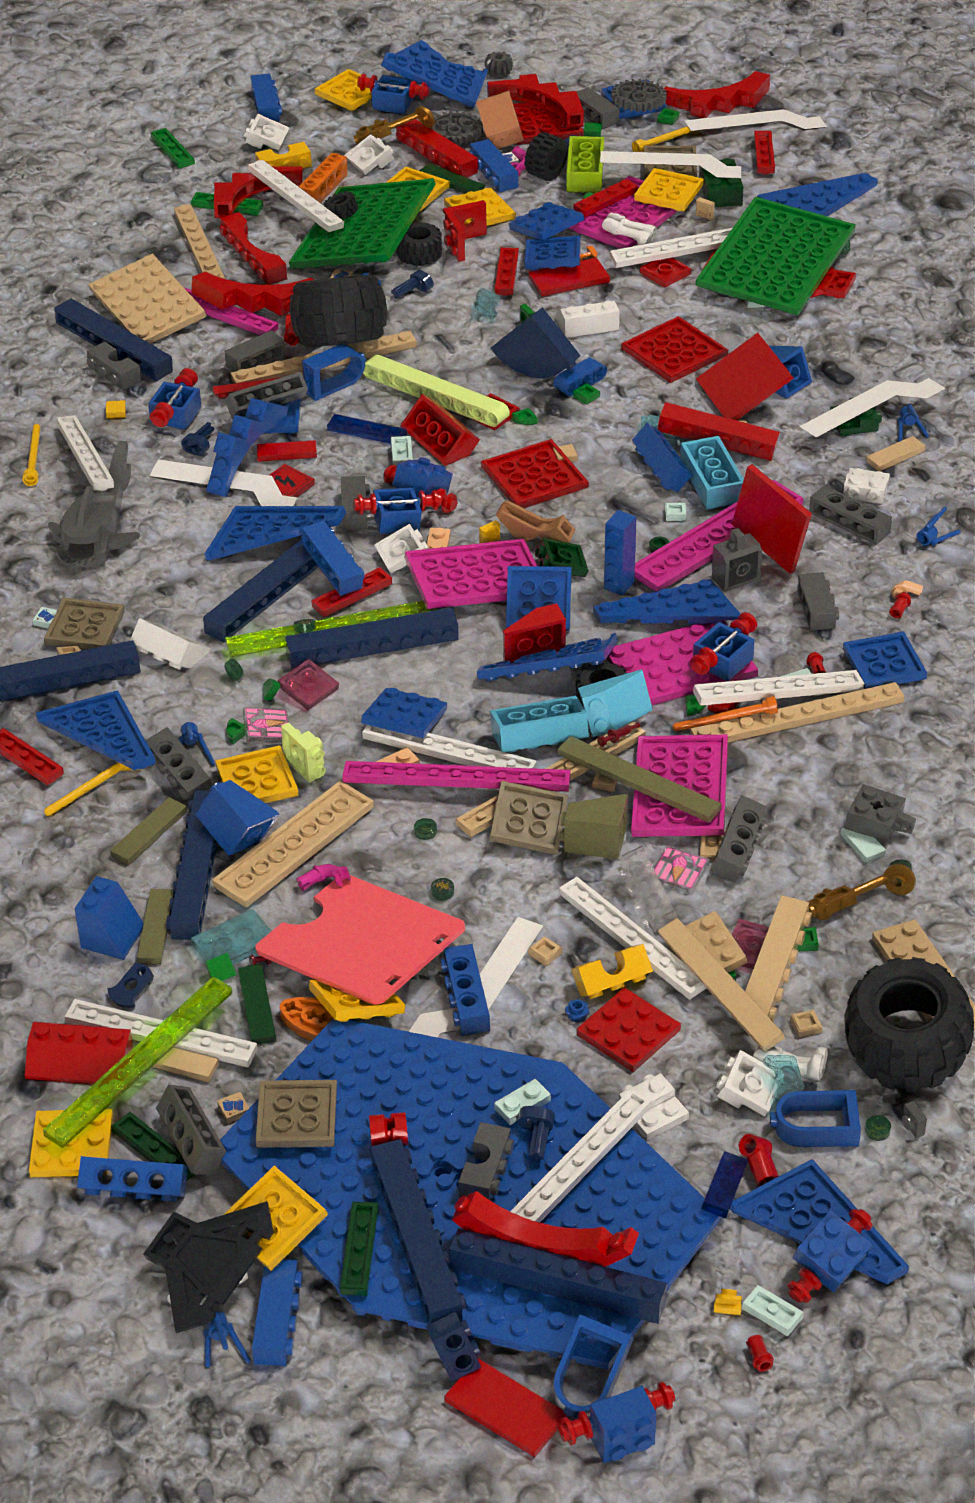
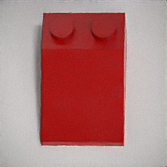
M557 603L536 608L503 630V661L506 660L514 663L515 660L520 659V656L548 649H554L558 652L560 649L565 648L566 618Z

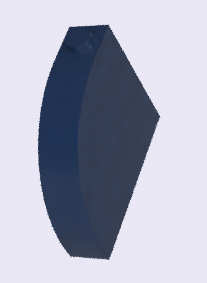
M543 307L490 348L508 367L519 373L539 379L553 377L564 369L571 370L577 365L575 361L581 356Z

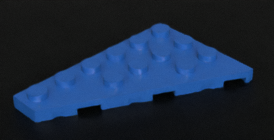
M386 52L381 64L388 71H393L404 78L416 81L419 85L425 82L434 92H439L449 99H454L472 108L476 104L488 72L485 68L483 71L475 70L473 66L455 63L444 65L437 60L416 57L415 60L408 59L405 55Z
M861 173L757 195V197L828 217L877 186L878 179L869 174Z
M235 506L204 555L206 560H214L301 536L302 527L325 521L329 528L337 526L344 518L346 510L344 506Z
M711 579L700 580L693 584H682L671 589L664 588L658 592L642 593L640 596L625 597L618 601L603 602L600 605L593 606V614L600 623H626L627 620H641V623L673 624L675 620H688V624H717L723 620H736L740 615L739 611Z
M610 634L609 639L602 641L600 638H593L565 645V648L560 649L558 652L554 649H548L520 656V659L515 660L514 663L504 660L484 665L477 670L478 679L493 681L498 679V676L506 675V678H513L519 676V673L527 672V675H533L543 669L553 672L560 670L563 666L578 668L582 666V663L590 662L591 665H598L603 663V660L607 658L618 642L617 634Z
M118 690L36 712V718L39 723L133 770L144 769L156 764L152 751Z
M813 1159L731 1201L729 1207L733 1213L799 1244L806 1239L830 1210L845 1222H849L851 1219L849 1212L852 1209H857ZM874 1227L870 1231L862 1230L860 1234L873 1245L855 1270L885 1284H889L908 1273L909 1265Z

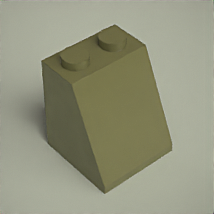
M621 794L569 803L567 811L562 812L561 826H564L561 832L564 852L619 860L627 829L628 795Z

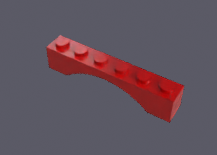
M240 212L220 218V234L227 239L228 243L235 248V251L243 257V260L250 265L251 269L258 274L261 280L267 285L287 280L286 263L281 257L265 252L249 242L247 239V220Z

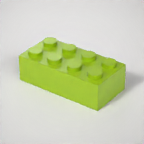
M570 136L567 163V192L597 193L602 191L604 163H600L601 151H604V137Z

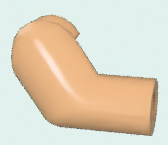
M904 580L895 585L891 593L894 599L901 592L920 595L923 586Z

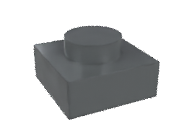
M914 1101L905 1104L902 1116L904 1127L910 1130L915 1138L925 1135L926 1116Z

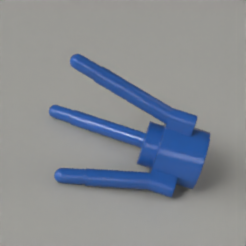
M911 404L904 406L900 410L901 417L897 419L899 423L898 442L902 441L903 424L913 425L916 423L925 437L928 438L929 434L920 422L914 407Z
M943 507L916 534L917 540L922 545L927 546L931 543L935 546L938 542L961 533V530H956L937 538L938 530L933 525L944 514L947 507Z
M193 722L183 724L180 729L181 736L178 738L183 746L185 743L187 745H194L198 741L211 765L215 766V761L203 740V735L198 732L197 725Z
M215 1311L216 1317L212 1323L206 1324L207 1328L203 1330L205 1338V1366L209 1368L211 1365V1338L216 1341L220 1340L223 1349L227 1350L226 1337L228 1334L245 1362L250 1363L251 1360L237 1337L232 1323H228L225 1313Z

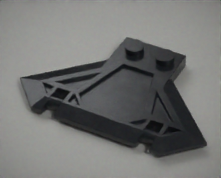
M268 1201L199 1223L173 1212L145 1250L143 1255L147 1260L166 1270L176 1334L212 1323L216 1317V1314L211 1311L215 1304L223 1306L263 1250L257 1244L262 1238L270 1240L274 1230ZM251 1232V1236L248 1239H246L248 1234ZM203 1298H206V1300L204 1301V1303H203L202 1305H200V1303H201V1301L203 1300Z

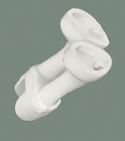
M609 213L602 223L604 230L613 235L633 238L637 241V246L652 243L657 231L656 226L633 222L617 213Z
M776 1046L771 1047L765 1052L758 1047L753 1057L776 1071L782 1069L811 1081L820 1082L826 1068L828 1048L818 1047L812 1057H801L783 1051L782 1048Z

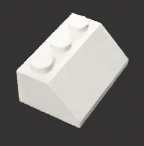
M605 301L576 307L570 306L560 309L555 314L559 327L567 338L619 330L620 311L615 301Z
M140 618L130 641L134 640L138 651L146 654L149 651L153 653V658L163 662L166 659L170 661V666L181 670V667L190 669L208 654L211 649L163 625Z

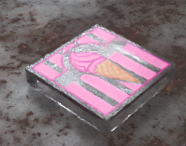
M243 708L246 743L282 744L281 726L289 722L287 709Z
M666 846L652 869L648 882L693 895L709 866V859Z

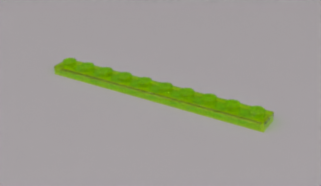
M422 600L316 620L305 624L300 623L226 637L225 639L231 658L286 647L285 636L418 614L437 609H427Z
M213 976L43 1129L44 1137L64 1148L231 996L232 987Z

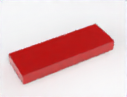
M316 440L257 444V460L259 462L317 458Z

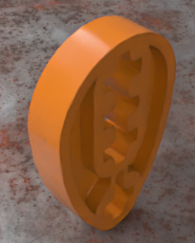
M289 998L280 1003V1017L294 1033L309 1041H312L333 1019L317 998Z

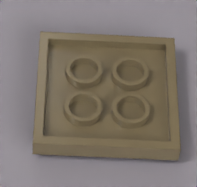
M644 146V152L696 154V146ZM644 164V179L648 177L654 168L697 177V165Z
M63 597L44 637L45 645L61 647L78 646L79 649L85 650L110 645L125 612L124 605Z
M501 781L489 841L557 855L563 828L561 826L562 812H566L569 795Z
M337 1080L260 1081L256 1148L335 1147Z

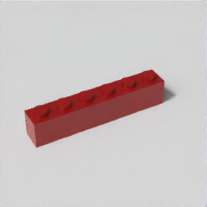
M415 119L396 127V138L443 169L466 178L478 173V158L431 128L424 126L420 121Z
M665 402L657 428L663 433L693 441L719 436L727 450L769 461L773 459L780 434L779 431Z

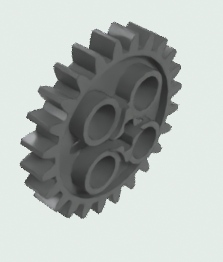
M632 79V81L625 80V83L620 81V84H615V87H612L611 98L614 105H618L619 108L624 107V110L630 109V112L633 110L646 112V110L652 111L653 108L658 110V107H662L665 104L667 93L663 86H659V83L654 84V81L647 82V79L644 81Z
M458 110L455 113L449 111L448 114L446 112H443V115L437 114V117H434L435 125L431 128L459 146L462 143L468 145V142L474 143V140H479L483 133L481 118H477V115L472 116L471 113L465 114V111L459 113Z

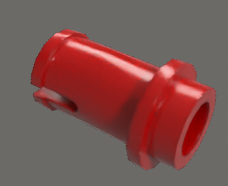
M906 592L897 594L895 603L889 611L890 615L894 618H901L906 607L911 605V596Z
M818 652L810 653L806 660L812 674L826 673L823 666V656Z
M761 1335L749 1337L746 1345L753 1357V1367L761 1372L769 1370L773 1366L774 1359L772 1354L768 1353L763 1337Z

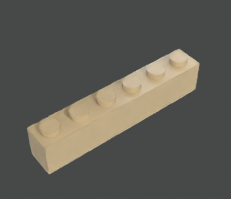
M783 895L780 897L745 990L772 1022L775 1021L777 1014L775 1006L777 1002L781 1003L783 999L784 988L782 987L784 983L788 984L790 980L791 969L789 968L791 964H795L797 961L798 950L796 949L798 945L802 946L804 942V927H809L812 913L809 912V902Z

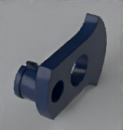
M134 963L116 986L107 988L108 994L117 1006L123 1008L136 1007V998L151 983L150 981H153L154 975L146 965ZM130 981L138 982L134 989H125Z

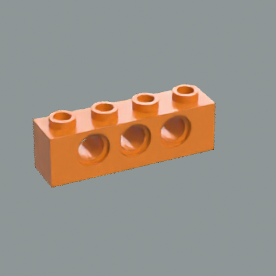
M331 153L304 180L299 188L321 204L348 175L347 156Z

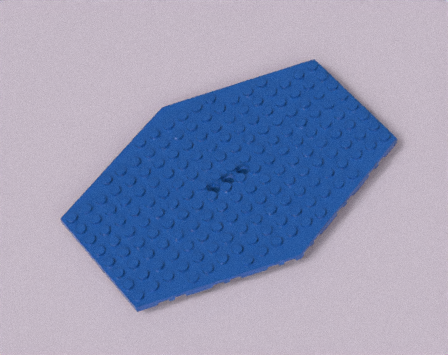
M333 1018L276 1080H337L335 1147L256 1148L258 1098L220 1139L226 1150L220 1163L230 1174L236 1176L240 1181V1185L245 1190H249L273 1166H276L326 1209L328 1215L298 1246L302 1250L303 1255L319 1273L336 1287L339 1295L352 1201L379 1203L368 1296H340H344L352 1305L355 1313L359 1315L373 1314L382 1316V1320L386 1321L396 1319L407 1322L408 1326L427 1330L426 1325L429 1322L371 1163L369 1115L384 1114L388 1118L391 1113H406L408 1146L403 1147L404 1149L408 1148L412 1158L411 1168H416L419 1176L418 1187L419 1189L423 1188L426 1194V1209L431 1208L435 1221V1224H433L434 1230L439 1229L442 1238L441 1249L442 1251H447L450 1260V1246L458 1228L462 1229L452 1221L456 1211L454 1207L459 1199V1179L466 1162L473 1164L485 1162L474 1159L473 1141L480 1122L511 1128V1139L514 1140L512 1155H507L506 1157L507 1168L505 1175H500L498 1195H493L491 1200L498 1206L511 1211L611 1108L562 1062L352 1020L341 1022ZM534 1079L551 1094V1101L541 1107L550 1109L555 1113L553 1129L548 1132L544 1159H539L538 1162L528 1157L533 1130L520 1127L517 1121L509 1125L494 1109L496 1101ZM631 1128L540 1223L577 1229L604 1227L613 1235L616 1232H622L632 1227L639 1233L632 1254L607 1267L666 1282L668 1291L719 1223L721 1213ZM448 1266L449 1271H454L458 1282L457 1292H462L465 1299L466 1309H462V1316L471 1330L472 1335L468 1336V1339L471 1340L477 1337L490 1340L491 1344L530 1353H532V1350L549 1353V1357L558 1359V1356H563L580 1314L629 1334L632 1337L645 1322V1320L453 1270ZM582 1333L572 1359L576 1363L609 1370L615 1362L620 1349Z

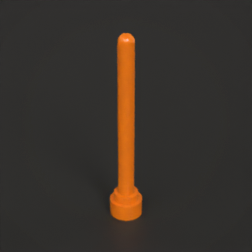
M775 696L767 697L760 704L674 723L672 729L678 732L761 712L769 713V715L778 713Z

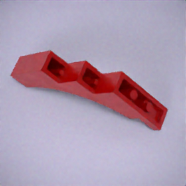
M477 1191L458 1199L454 1207L456 1211L452 1218V1221L464 1230L605 1267L631 1255L639 1235L632 1227L622 1232H616L613 1235L604 1227L577 1229L539 1223L498 1206Z

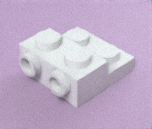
M257 114L255 120L251 119L244 134L245 142L260 149L265 144L279 151L289 127Z
M370 134L344 156H347V161L366 175L376 166L382 169L394 159L392 155L394 152L389 145L385 146L380 138L376 139Z
M850 468L844 483L843 494L858 501L883 504L890 474Z
M410 524L374 544L391 574L407 565L404 558L405 551L429 549L425 541L420 542L424 539L418 529L414 531Z
M740 1050L734 1058L729 1057L723 1068L727 1071L726 1076L722 1074L715 1088L719 1089L717 1097L738 1109L744 1104L759 1114L766 1116L784 1075Z
M661 1073L656 1076L649 1074L642 1079L640 1084L634 1087L627 1085L619 1094L620 1100L633 1088L652 1100V1107L634 1125L646 1140L689 1120V1112L675 1097V1089Z

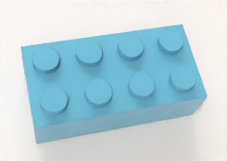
M715 436L681 443L680 458L692 472L693 476L690 478V481L705 508L713 509L733 505L738 502L744 479L720 437Z
M576 696L490 710L492 735L502 752L513 753L518 749H535L547 744L558 745L566 741L570 736L579 740L589 737L587 712Z

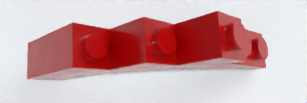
M754 71L749 77L740 82L706 90L677 89L665 86L664 89H666L667 93L665 103L667 106L690 111L691 116L707 118L713 110L730 114L737 105L754 108L770 90V74Z
M536 74L519 75V79L487 82V97L509 91L512 100L532 103L550 110L564 122L566 128L584 127V111L577 91L559 92L556 82L539 84Z
M272 166L295 185L300 186L303 183L302 166ZM251 172L232 173V182H214V218L233 214L237 206L244 199L272 188Z
M205 271L192 276L191 293L221 310L237 305L250 313L267 308L282 316L290 312L291 295L294 294L293 287L299 282L314 279L310 277L287 284L257 285L227 280Z

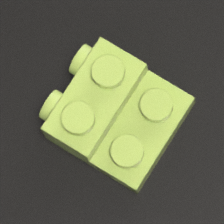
M289 722L282 725L283 754L286 761L309 783L324 776L326 768L323 766L325 764L323 759L325 752L322 750L323 743L320 738L315 737L310 731L301 734Z

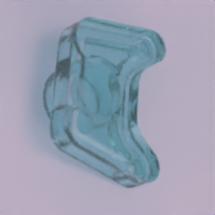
M481 288L477 292L474 307L492 320L497 316L493 304H497L501 298L499 295Z
M767 1055L763 1059V1064L772 1069L776 1075L775 1080L778 1088L772 1095L775 1102H778L788 1093L804 1089L795 1056Z

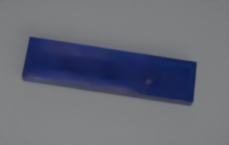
M334 414L327 424L328 431L391 444V437L407 436V429L338 414Z
M724 1151L701 1208L703 1211L727 1218L746 1169L747 1159Z

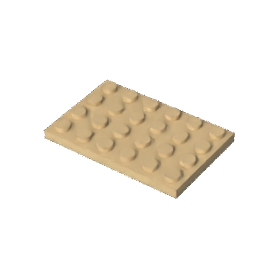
M153 253L88 284L90 291L125 330L150 344L206 317L205 310Z

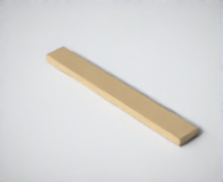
M678 918L658 930L659 936L764 1052L785 1039L782 1031Z

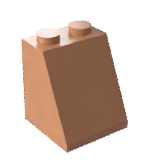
M509 91L476 101L486 137L497 149L524 141Z

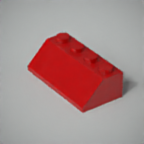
M424 394L419 397L400 425L445 466L468 457L480 441L476 435L438 402Z
M33 1022L27 1040L25 1079L123 1087L134 1050L131 1029Z

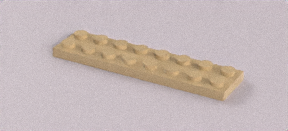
M340 780L212 879L213 887L247 908L374 808V801Z

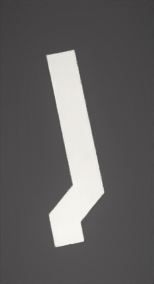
M784 109L685 120L691 131L784 121L804 129L827 127L820 116L806 118Z
M601 151L600 163L700 165L716 177L741 178V166H726L710 154Z
M930 378L918 384L887 380L800 427L813 436L818 437L896 395L929 398L946 388Z
M158 459L149 476L208 485L213 467ZM236 471L230 488L253 491L261 506H294L297 499L296 497L283 496L273 477L269 475Z
M517 917L481 971L480 978L488 1010L543 925ZM455 1008L420 1014L409 1032L438 1037L440 1033L460 1030L459 1026H454L452 1012H456Z

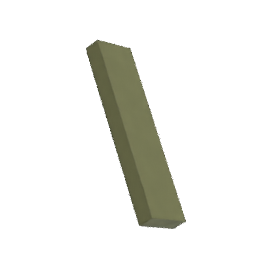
M170 797L167 798L110 850L111 856L127 865L131 864L187 812V806Z
M173 889L150 890L137 954V963L162 964L168 933L166 919L167 915H171L170 899L175 896L173 895Z

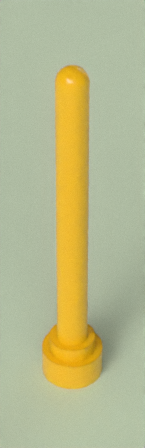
M686 126L646 141L638 139L632 142L633 152H644V146H653L693 131Z
M39 424L33 425L28 469L23 472L22 481L27 486L36 485L39 474L36 471L41 429Z
M116 761V764L46 807L44 814L51 816L121 770L130 771L131 768Z

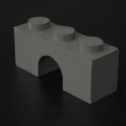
M103 342L87 350L88 366L112 382L113 385L125 390L141 382L140 365L129 358L118 361L116 349L108 343Z
M480 1122L473 1141L474 1159L485 1162L480 1164L465 1163L458 1182L459 1198L475 1191L490 1201L493 1195H498L500 1188L499 1177L500 1175H505L507 1168L506 1157L507 1155H512L514 1140L511 1139V1128Z

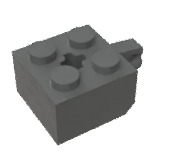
M737 528L731 530L729 540L713 545L712 579L724 592L760 580L762 549L758 541L750 533L744 535Z
M862 784L847 812L845 829L876 838L883 845L889 842L894 831L912 834L916 818L903 813L906 798Z

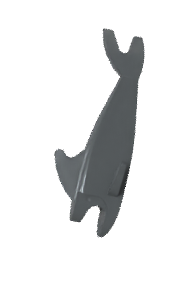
M119 441L112 456L109 473L114 480V488L99 491L94 490L92 486H86L84 494L71 504L63 515L60 524L48 523L53 539L60 543L57 551L60 563L74 567L99 566L105 563L112 550L120 549L140 537L139 532L118 533L123 491L127 488L131 477V464H126L128 455L127 441Z

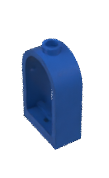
M341 344L302 360L303 378L308 387L306 394L314 401H317L353 385L363 374L366 362L365 355L362 352L358 353L347 344ZM351 357L349 365L343 372L324 381L320 380L321 369Z
M856 1090L795 1091L788 1093L778 1101L776 1112H770V1127H775V1131L782 1141L795 1147L859 1146L861 1126ZM796 1111H842L844 1126L799 1127L787 1122L784 1116Z
M581 1314L578 1317L554 1377L556 1395L561 1403L565 1405L563 1413L578 1419V1412L580 1411L590 1414V1404L578 1406L570 1403L563 1391V1380L582 1333L620 1349L603 1392L593 1403L611 1397L634 1340L629 1334Z

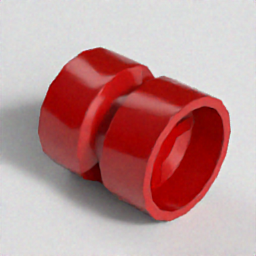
M405 1112L391 1113L388 1118L384 1114L369 1115L371 1147L401 1139L403 1146H408Z

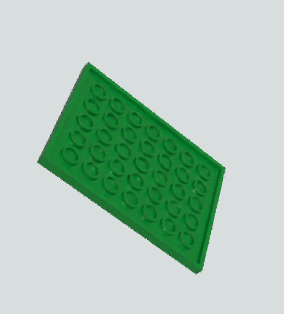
M434 178L338 187L334 193L336 195L339 192L344 193V191L354 194L358 211L352 214L351 217L347 216V219L341 218L344 221V228L332 232L326 231L315 222L290 259V268H319L328 265H353L355 263L368 264L377 261H389L435 187Z
M754 197L697 277L695 286L799 315L854 233L856 224Z

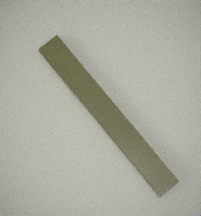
M572 736L558 748V755L708 823L722 809L720 802Z

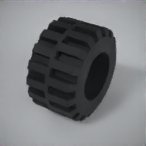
M546 132L539 133L533 138L527 148L524 162L526 171L545 181L555 179L561 173L567 161L568 146L566 141Z
M412 223L397 247L398 258L402 262H406V264L415 266L429 265L432 262H436L442 254V233L433 224Z
M610 662L598 665L589 664L588 667H583L581 672L577 673L576 697L582 704L578 690L579 687L627 674L626 670L619 668L617 664L612 665Z

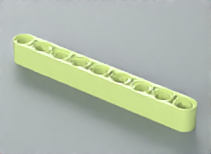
M376 354L365 362L363 374L367 378L417 398L424 394L438 402L443 408L486 425L496 427L510 414L506 404L381 355Z

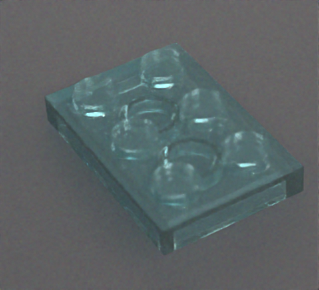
M251 909L192 937L191 942L205 961L228 952L234 965L249 958V955L257 954L256 944L268 935L271 929L256 911Z

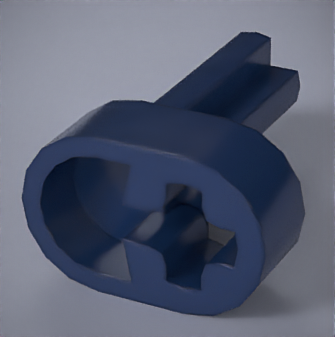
M417 270L410 275V279L391 290V293L397 299L415 287L422 292H426L433 288L434 282L430 275L422 270Z
M207 422L197 432L190 433L182 439V448L187 453L197 456L203 455L210 448L206 437L215 428L211 426L210 422Z
M523 1106L519 1110L517 1122L520 1127L533 1130L528 1157L538 1162L539 1159H544L548 1132L553 1129L555 1113L543 1107Z

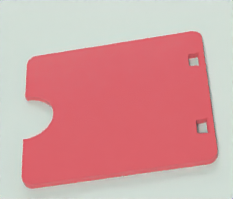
M351 876V881L348 879L342 880L343 886H338L334 880L314 896V902L323 908L322 914L316 920L299 925L282 922L260 940L255 948L259 956L370 1004L377 1005L385 1002L465 931V923L461 919ZM440 938L444 939L440 944L436 943ZM393 979H397L393 985L389 984Z

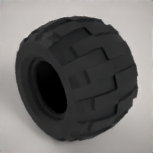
M374 275L304 281L297 283L293 287L294 294L291 295L290 299L291 324L295 336L299 337V343L304 347L365 342L379 339L384 335L383 327L386 326L387 322L386 297L382 286L378 284V278Z
M894 958L887 960V963L881 966L875 965L866 971L863 980H858L854 986L844 1014L845 1038L852 1056L856 1058L859 1068L870 1079L876 1078L881 1083V1086L892 1090L899 1088L905 1089L906 1092H919V1089L929 1087L932 1089L941 1085L947 1076L953 1077L963 1065L974 1038V1012L966 990L956 977H951L947 968L938 963L931 964L926 962L923 958ZM911 1010L924 1012L934 1017L926 1025L915 1029L898 1028L889 1024L884 1019L893 1013Z

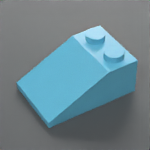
M642 669L578 688L582 705L587 712L588 727L592 737L606 734L610 729L617 730L653 710Z

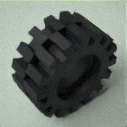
M344 191V193L339 192L338 195L333 194V197H328V200H325V203H323L324 207L340 219H347V216L351 217L352 214L358 211L354 194L351 192L347 193V191Z

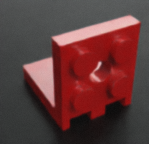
M484 200L443 208L445 220L443 221L445 229L444 242L458 262L465 261V239L487 235L486 202ZM468 218H472V221L470 223L465 224V221Z

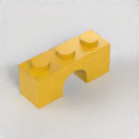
M305 142L288 145V152L285 154H276L272 149L255 152L256 161L264 160L270 166H302V169L312 167L311 151Z
M644 944L634 945L615 952L617 968L613 974H608L603 969L600 960L591 961L572 968L571 971L580 997L589 996L590 999L603 995L602 990L611 988V991L625 987L624 982L631 979L633 983L646 979L645 974L653 972Z

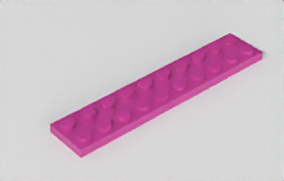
M773 480V482L803 505V497ZM737 502L636 562L635 578L658 592L713 560V545L729 540L731 530L736 529L732 525Z

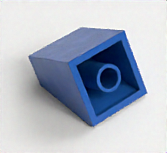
M769 345L794 378L777 390L776 394L783 398H788L812 382L802 346Z
M231 780L223 783L217 782L209 789L210 793L201 801V807L195 814L228 856L260 843L280 815L277 810Z
M96 876L74 908L80 945L83 949L124 960L142 933L144 923L118 882Z

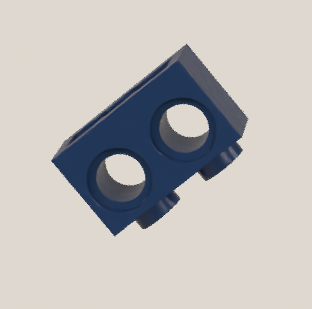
M453 1312L426 1325L451 1382L481 1368L477 1357L482 1354L475 1339L469 1342L468 1336L472 1335L465 1319L460 1321L456 1312Z

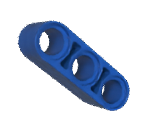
M589 357L579 362L571 370L568 371L566 369L559 373L554 379V387L567 396H573V391L584 384L593 385L601 381L606 376L607 367L596 359Z

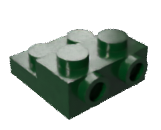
M875 406L836 428L840 436L876 432L879 429V423L882 422L881 412L876 411Z
M542 538L540 545H537L535 549V557L540 559L539 566L571 567L572 576L586 577L589 571L581 545Z

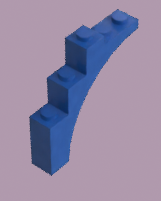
M250 398L246 416L234 415L229 434L218 432L213 450L216 453V457L208 482L207 492L227 497L235 473L249 448L267 430L284 425L288 407Z

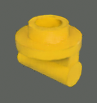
M721 1288V1294L715 1293L714 1313L741 1315L742 1296H737V1290Z

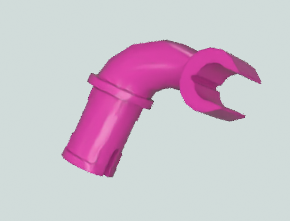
M516 146L513 148L512 153L520 160V163L514 162L511 165L518 171V176H520L521 171L525 170L526 167L524 165L526 151Z
M333 864L314 865L312 870L297 877L296 881L299 882L297 884L300 889L305 891L317 882H324L329 877H334L336 884L343 886L342 880L348 879L351 881V876L348 868L345 866L338 867Z

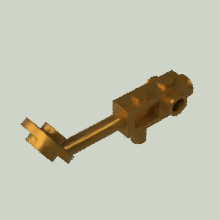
M418 106L414 113L390 123L387 122V119L382 121L376 119L373 125L359 128L353 137L358 145L370 134L376 139H381L391 135V129L418 119L424 126L432 128L435 125V119L429 109L424 106Z
M893 864L885 870L883 875L854 888H849L845 885L834 890L825 888L822 893H817L813 899L806 901L809 902V912L812 913L811 919L827 920L831 918V914L856 904L857 896L884 884L889 891L896 895H907L914 889L916 877L907 866Z

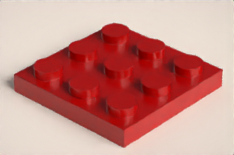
M624 987L577 1028V1036L634 1073L681 1030V1023Z

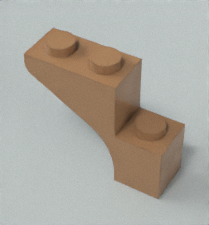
M510 501L502 502L496 513L500 522L505 525L516 540L524 539L525 542L539 536L541 539L548 538L569 543L576 530L564 515L553 519L542 518Z

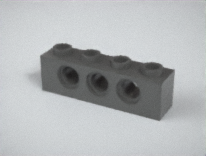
M298 372L230 393L225 403L233 420L234 415L246 416L250 398L282 405L304 398L308 387L302 373Z
M825 485L810 497L809 512L812 515L875 545L880 543L891 532V516Z
M168 727L145 740L154 755L157 768L162 775H168L169 783L173 788L177 786V791L184 801L194 799L195 790L209 791L213 785L211 778Z
M744 795L740 796L731 814L710 872L734 883L739 875L744 876L749 866L746 859L750 860L755 850L752 844L757 843L761 834L757 830L758 828L762 829L767 818L763 815L767 806Z
M168 1084L156 1110L191 1173L214 1176L226 1150L190 1087Z

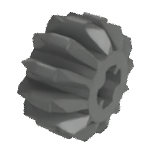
M493 52L485 58V67L488 70L487 73L492 76H505V74H510L513 61L511 55L506 54V52Z

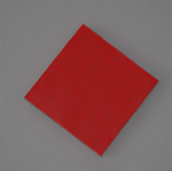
M528 102L513 104L524 141L518 142L516 145L530 144L533 138L542 132L549 133L563 140L571 135L584 136L582 127L566 128L564 122L546 108Z
M679 316L621 343L622 350L669 383L728 355L727 348Z
M759 333L753 335L696 378L723 417L733 420L740 419L794 379Z
M552 439L481 461L483 470L507 499L522 508L589 487V481ZM553 447L563 457V460H558Z
M751 464L746 469L732 525L736 529L739 528L740 532H743L744 535L750 533L758 541L762 551L791 574L796 569L812 513Z

